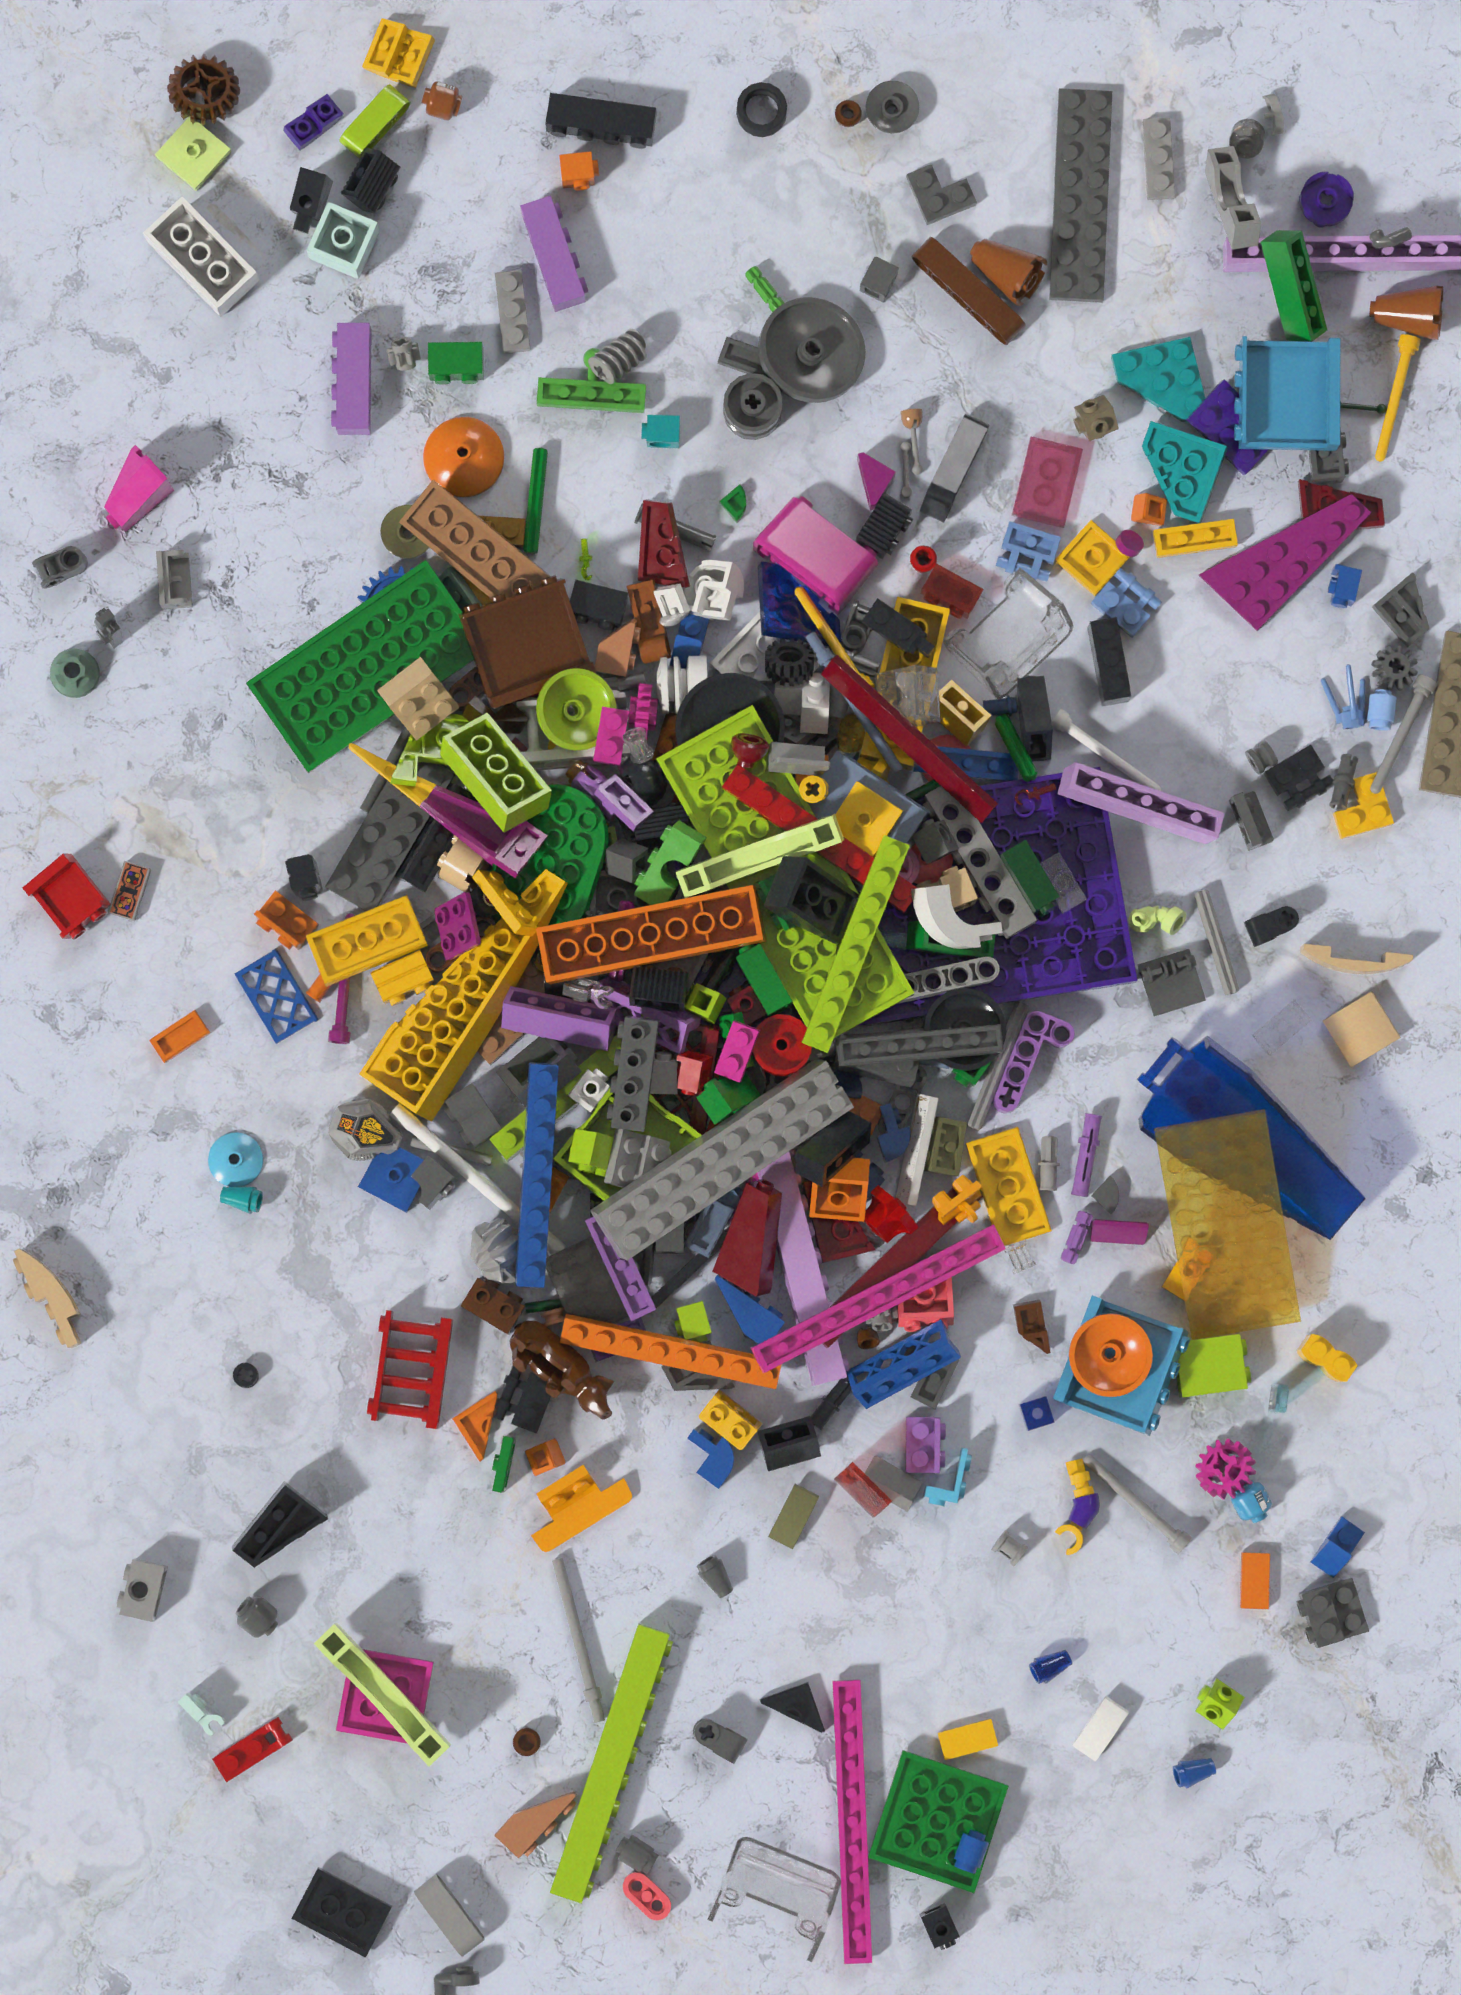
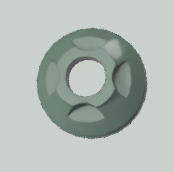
M77 648L67 649L59 653L54 658L50 667V678L53 686L59 693L70 698H80L91 693L98 684L100 669L95 658L90 653ZM70 663H76L80 666V673L75 678H69L65 675V668Z

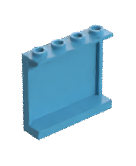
M1243 336L1240 343L1235 345V361H1239V371H1235L1234 384L1235 387H1239V398H1235L1234 412L1239 414V424H1235L1234 440L1239 441V449L1336 451L1340 446V338H1329L1327 342L1248 341L1247 336Z
M1092 1295L1081 1325L1095 1316L1110 1313L1123 1315L1134 1320L1146 1332L1152 1346L1153 1357L1150 1371L1142 1384L1132 1392L1117 1397H1105L1090 1392L1078 1382L1072 1372L1068 1357L1053 1399L1150 1436L1152 1431H1156L1160 1423L1161 1416L1158 1413L1161 1405H1165L1169 1399L1170 1389L1168 1387L1171 1379H1175L1180 1369L1178 1360L1181 1352L1185 1353L1188 1348L1190 1338L1187 1336L1189 1332L1181 1327L1177 1328ZM1113 1348L1105 1350L1107 1357L1114 1356L1115 1350Z

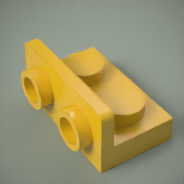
M720 1389L699 1414V1418L739 1450L746 1446L763 1424Z

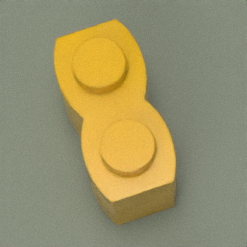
M1316 1334L1307 1335L1297 1349L1298 1355L1305 1362L1313 1366H1319L1328 1378L1337 1382H1347L1358 1366L1350 1355L1343 1351L1335 1350L1327 1339Z

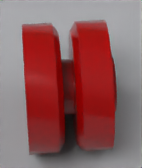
M777 1014L766 1018L757 1026L756 1029H759L760 1033L752 1056H754L755 1061L766 1073L772 1076H787L796 1073L806 1064L812 1047L802 1043L807 1027L801 1020L791 1015ZM781 1040V1042L785 1041L787 1043L784 1050L777 1048V1041Z

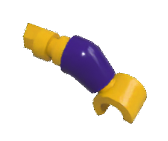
M1082 1458L1065 1462L1071 1485L1076 1487V1490L1073 1491L1075 1499H1073V1507L1068 1518L1071 1522L1069 1525L1058 1527L1055 1533L1061 1535L1065 1531H1071L1075 1534L1077 1540L1074 1547L1067 1549L1066 1555L1075 1554L1082 1548L1084 1536L1081 1530L1083 1528L1087 1529L1098 1514L1100 1507L1098 1493L1094 1492L1093 1486H1089L1088 1481L1091 1478L1089 1471L1085 1469Z

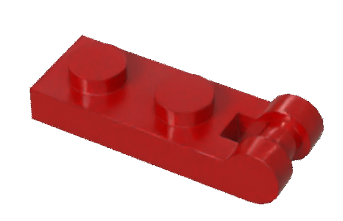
M279 1717L212 1758L226 1783L293 1741L290 1734H286L281 1727L283 1723ZM270 1731L277 1740L272 1744L269 1743L265 1736Z

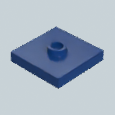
M401 1147L391 1154L381 1152L372 1159L358 1187L407 1213L420 1189L419 1183L411 1175L424 1159Z

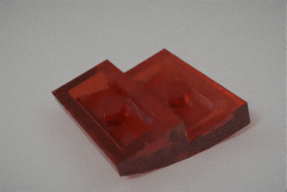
M853 1462L834 1478L872 1518L892 1502Z

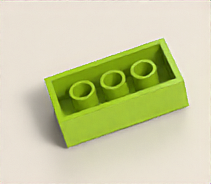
M488 713L443 736L440 756L504 833L548 809L552 790Z

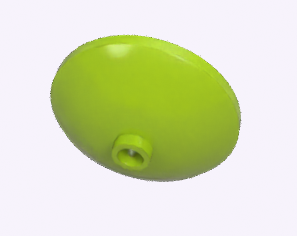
M573 668L558 672L548 679L539 693L536 711L539 725L550 741L567 750L581 751L596 746L602 706L615 709L617 707L614 694L603 678L589 670ZM569 706H572L575 710L573 716L568 714Z

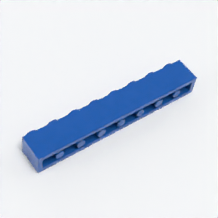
M529 1062L515 1284L519 1287H545L559 1069L557 1064Z

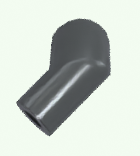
M1404 227L1384 236L1383 231L1378 229L1372 232L1369 238L1373 242L1371 244L1373 247L1381 249L1394 247L1410 240L1412 233L1408 227Z

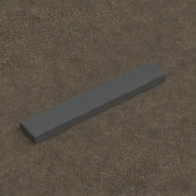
M1001 1024L836 1039L838 1068L1004 1052Z

